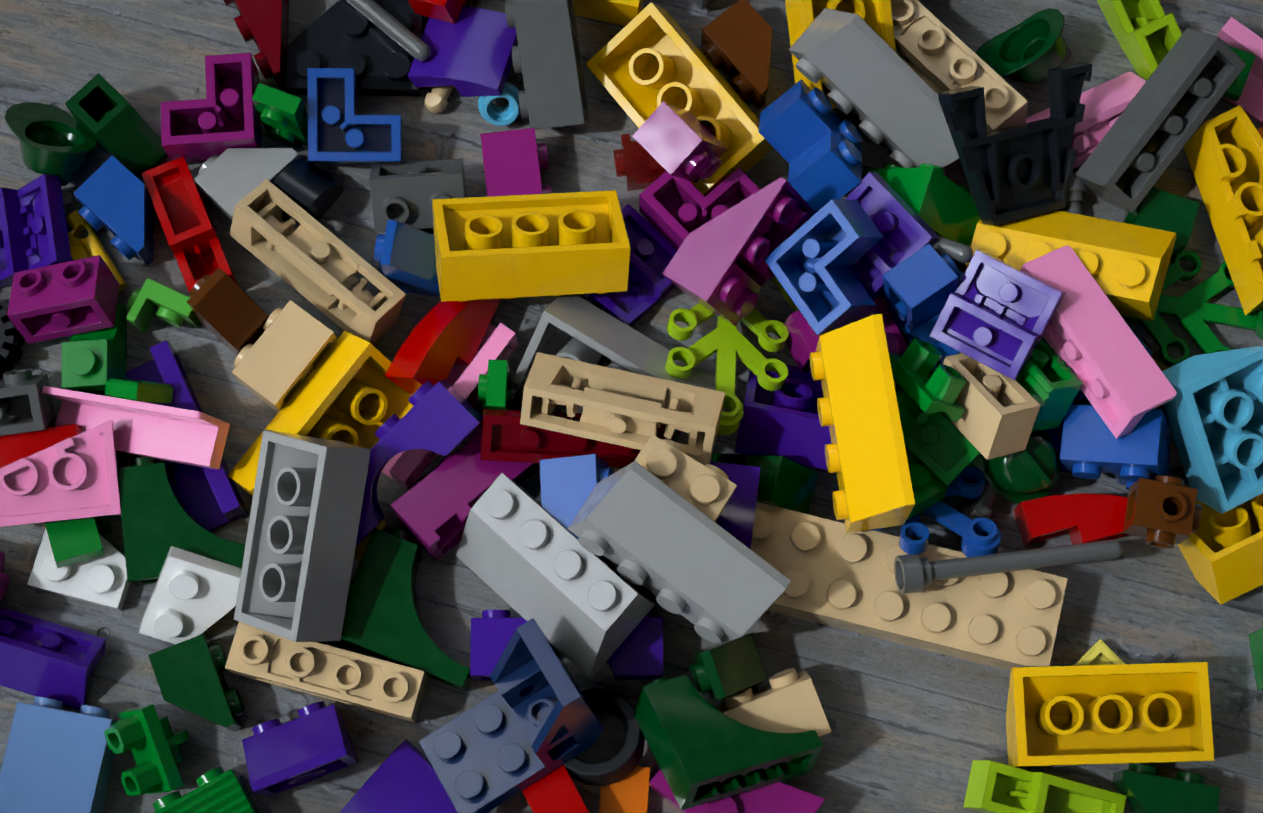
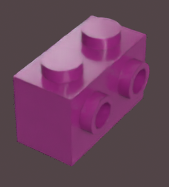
M100 255L16 272L13 276L7 316L28 344L114 327L120 284Z

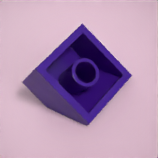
M786 365L788 375L783 387L777 391H769L760 386L757 376L749 370L743 403L744 414L739 425L735 453L783 456L808 469L820 468L827 470L825 444L832 443L829 426L821 427L818 416L817 398L824 397L821 380L813 381L811 369L806 368L800 371L797 366ZM766 372L772 378H779L775 372Z
M320 701L297 711L299 718L281 724L280 719H273L253 727L254 735L242 740L253 792L270 798L359 763L340 709L334 704L327 707L325 701Z

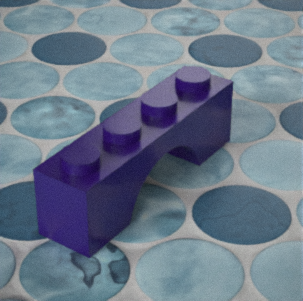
M445 379L439 381L435 386L429 380L426 381L408 399L414 407L401 419L396 414H393L374 433L380 440L370 449L368 474L356 546L384 519L378 500V483L384 467L392 457L400 452L411 449H425L447 456L482 422V416Z
M484 610L482 611V618H471L470 676L473 681H493L490 675L516 628L527 622L524 618H511V611ZM653 610L646 614L606 661L615 680H655L663 678V617H653Z

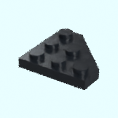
M345 0L337 1L287 45L285 90L288 94L308 95L307 68H354L357 73V95L421 96V87H415L408 77L414 57ZM374 0L417 37L422 38L424 16L415 14L407 0Z

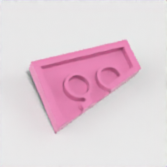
M113 420L106 421L92 429L0 468V527L121 514Z

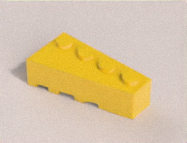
M1241 105L1204 122L1183 148L1245 316L1263 307V138Z

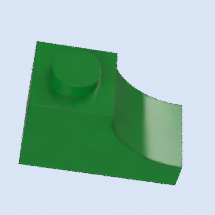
M117 304L114 327L75 334L71 336L69 342H62V389L104 396L106 380L109 381V378L127 379L126 307L122 304Z

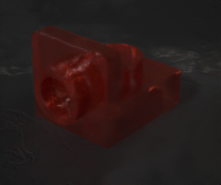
M630 133L621 135V149L613 150L616 176H625L627 191L646 189L666 170L637 141H631Z

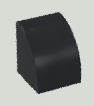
M306 159L294 161L273 180L274 185L318 222L344 191L342 185Z

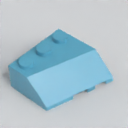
M1254 346L1194 355L1162 371L1177 392L1174 399L1163 404L1189 486L1190 488L1198 489L1196 500L1223 514L1262 494L1263 347Z

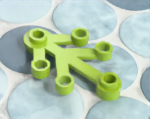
M699 303L689 310L684 308L676 309L670 314L667 332L676 340H688L693 336L695 327L716 314ZM755 308L747 317L741 318L740 321L758 336L759 345L764 350L778 352L783 349L789 332L782 322L777 320L767 321ZM716 315L717 328L688 348L675 347L670 350L665 363V369L671 376L677 379H686L692 374L694 367L716 353L715 390L725 392L723 407L731 411H722L718 435H729L738 429L744 414L743 405L735 395L736 356L757 376L760 386L769 391H777L783 387L788 375V368L778 359H767L737 330V326ZM677 321L684 322V323H686L689 327H686V328L679 327L678 325H676L675 322H677ZM767 333H774L780 339H772ZM682 360L687 366H678L673 361ZM766 372H775L779 378H772Z

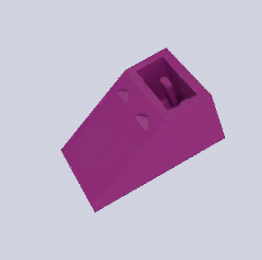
M780 177L690 232L662 274L691 299L732 325L737 326L741 318L747 317L753 311L758 300V293L767 279L775 276L764 259L810 219L813 209L786 179Z

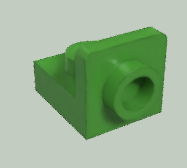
M149 278L146 279L142 288L138 287L134 290L127 303L126 311L128 315L126 319L135 329L141 332H145L156 310H158L156 313L158 318L178 328H181L183 322L195 328H198L200 320L187 304L190 297Z

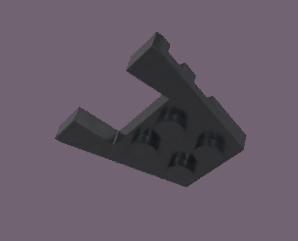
M1076 63L1048 69L1049 118L989 132L986 130L984 87L968 86L938 93L943 114L983 224L995 226L1066 207L1077 151L1071 148L1075 124L1083 121L1085 104L1080 103L1084 81L1090 82L1092 64Z

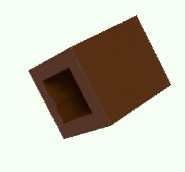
M738 0L702 29V48L700 50L717 70L721 68L731 79L730 86L744 102L750 101L760 110L766 104L773 29L747 0Z
M220 268L211 276H203L192 288L191 298L187 301V304L202 325L236 355L247 344L251 343L254 345L264 333L263 326L269 316Z

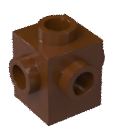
M1156 476L1155 480L1139 478L1129 487L1122 533L1145 537V544L1165 549L1174 548L1175 544L1182 543L1191 536V532L1196 533L1199 529L1202 505L1196 504L1198 489L1185 487L1182 479L1171 476Z

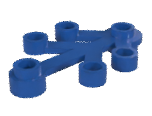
M967 466L948 486L945 496H962L970 499L979 497L984 490L985 474L977 467ZM964 481H973L976 484H968ZM942 501L922 511V513L962 536L961 550L966 557L997 554L999 552L1001 532L992 520L982 517L972 520ZM919 513L910 519L907 518L905 524L901 525L899 545L908 554H921L928 547L930 533L928 528L920 523ZM884 528L872 529V530L877 531V530H882V529H884ZM916 536L919 537L920 540H911L908 537Z

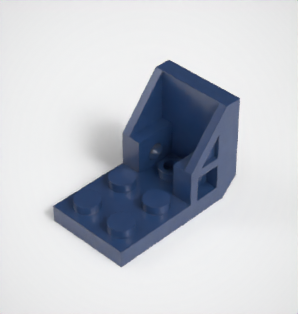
M534 618L516 628L490 675L498 691L418 741L458 813H488L592 747L604 730L561 657Z

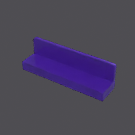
M167 340L149 348L154 360L127 372V379L171 384L170 387H174L172 403H145L203 412L178 354ZM223 456L219 470L162 460L174 470L178 492L189 513L208 532L248 515L234 481L227 476L230 471Z
M0 607V685L30 695L63 701V705L80 710L81 705H86L88 678L105 654L106 639Z

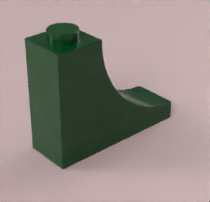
M143 457L131 460V467L117 468L128 582L136 586L156 584L171 546L242 568L245 544L220 538L205 530L193 518L180 497L175 482L174 470L164 462L159 463V459Z
M389 526L387 532L374 528L349 586L340 642L392 663L425 671L430 678L466 692L472 679L470 669L448 657L434 644L427 635L418 613L415 586L422 551L419 545L413 543L415 536L393 526Z
M687 675L672 679L658 678L646 686H642L634 711V716L681 811L812 773L823 748V744L815 730L799 733L768 732L749 727L727 717L699 694Z

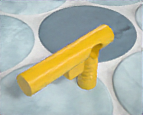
M79 210L72 212L66 217V221L72 229L68 233L73 260L100 255L119 282V292L122 291L127 284L96 233L78 214ZM86 229L89 232L88 237L77 239L82 230Z

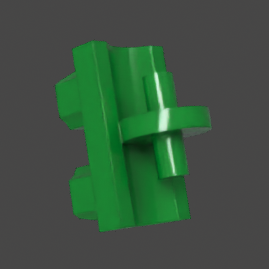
M917 338L912 340L902 356L889 352L893 378L899 384L895 387L901 423L909 424L917 421V423L922 424L928 420L929 414L944 412L952 421L958 422L965 410L956 401V398L967 380L959 371L941 363L934 373L931 374V370L942 353L933 344Z
M154 704L140 708L133 707L118 713L120 720L104 731V735L109 748L114 754L124 753L131 749L136 766L123 771L121 776L126 794L128 796H135L146 793L171 792L184 786L176 764L183 761L178 745L190 739L187 728L172 731L168 717L159 718Z

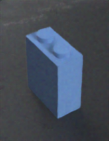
M38 696L34 697L33 705L17 702L0 771V813H102L115 754L109 748L104 735V731L117 722L109 719L110 710L81 705L80 713L62 710L63 701Z

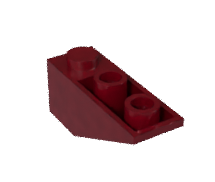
M223 0L226 6L234 3L238 9L240 16L233 19L246 43L251 40L255 41L260 52L253 55L265 80L274 77L280 90L285 89L289 0Z

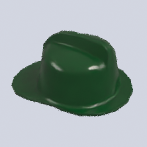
M1052 8L1038 11L1020 24L985 42L975 52L1002 78L1010 76L1014 80L1028 83H1036L1048 77V69L1061 66L1072 56L1071 50L1061 34L1065 25L1064 15L1058 9Z
M24 102L15 104L6 111L5 121L8 127L20 139L25 166L38 174L60 176L61 186H66L71 175L76 174L82 169L86 153L96 147L97 141L77 123L75 118L55 106Z
M1043 430L1031 432L1026 449L990 460H987L980 453L972 461L975 467L983 471L986 480L1001 496L1015 503L1047 496L1056 485L1061 470L1059 453Z

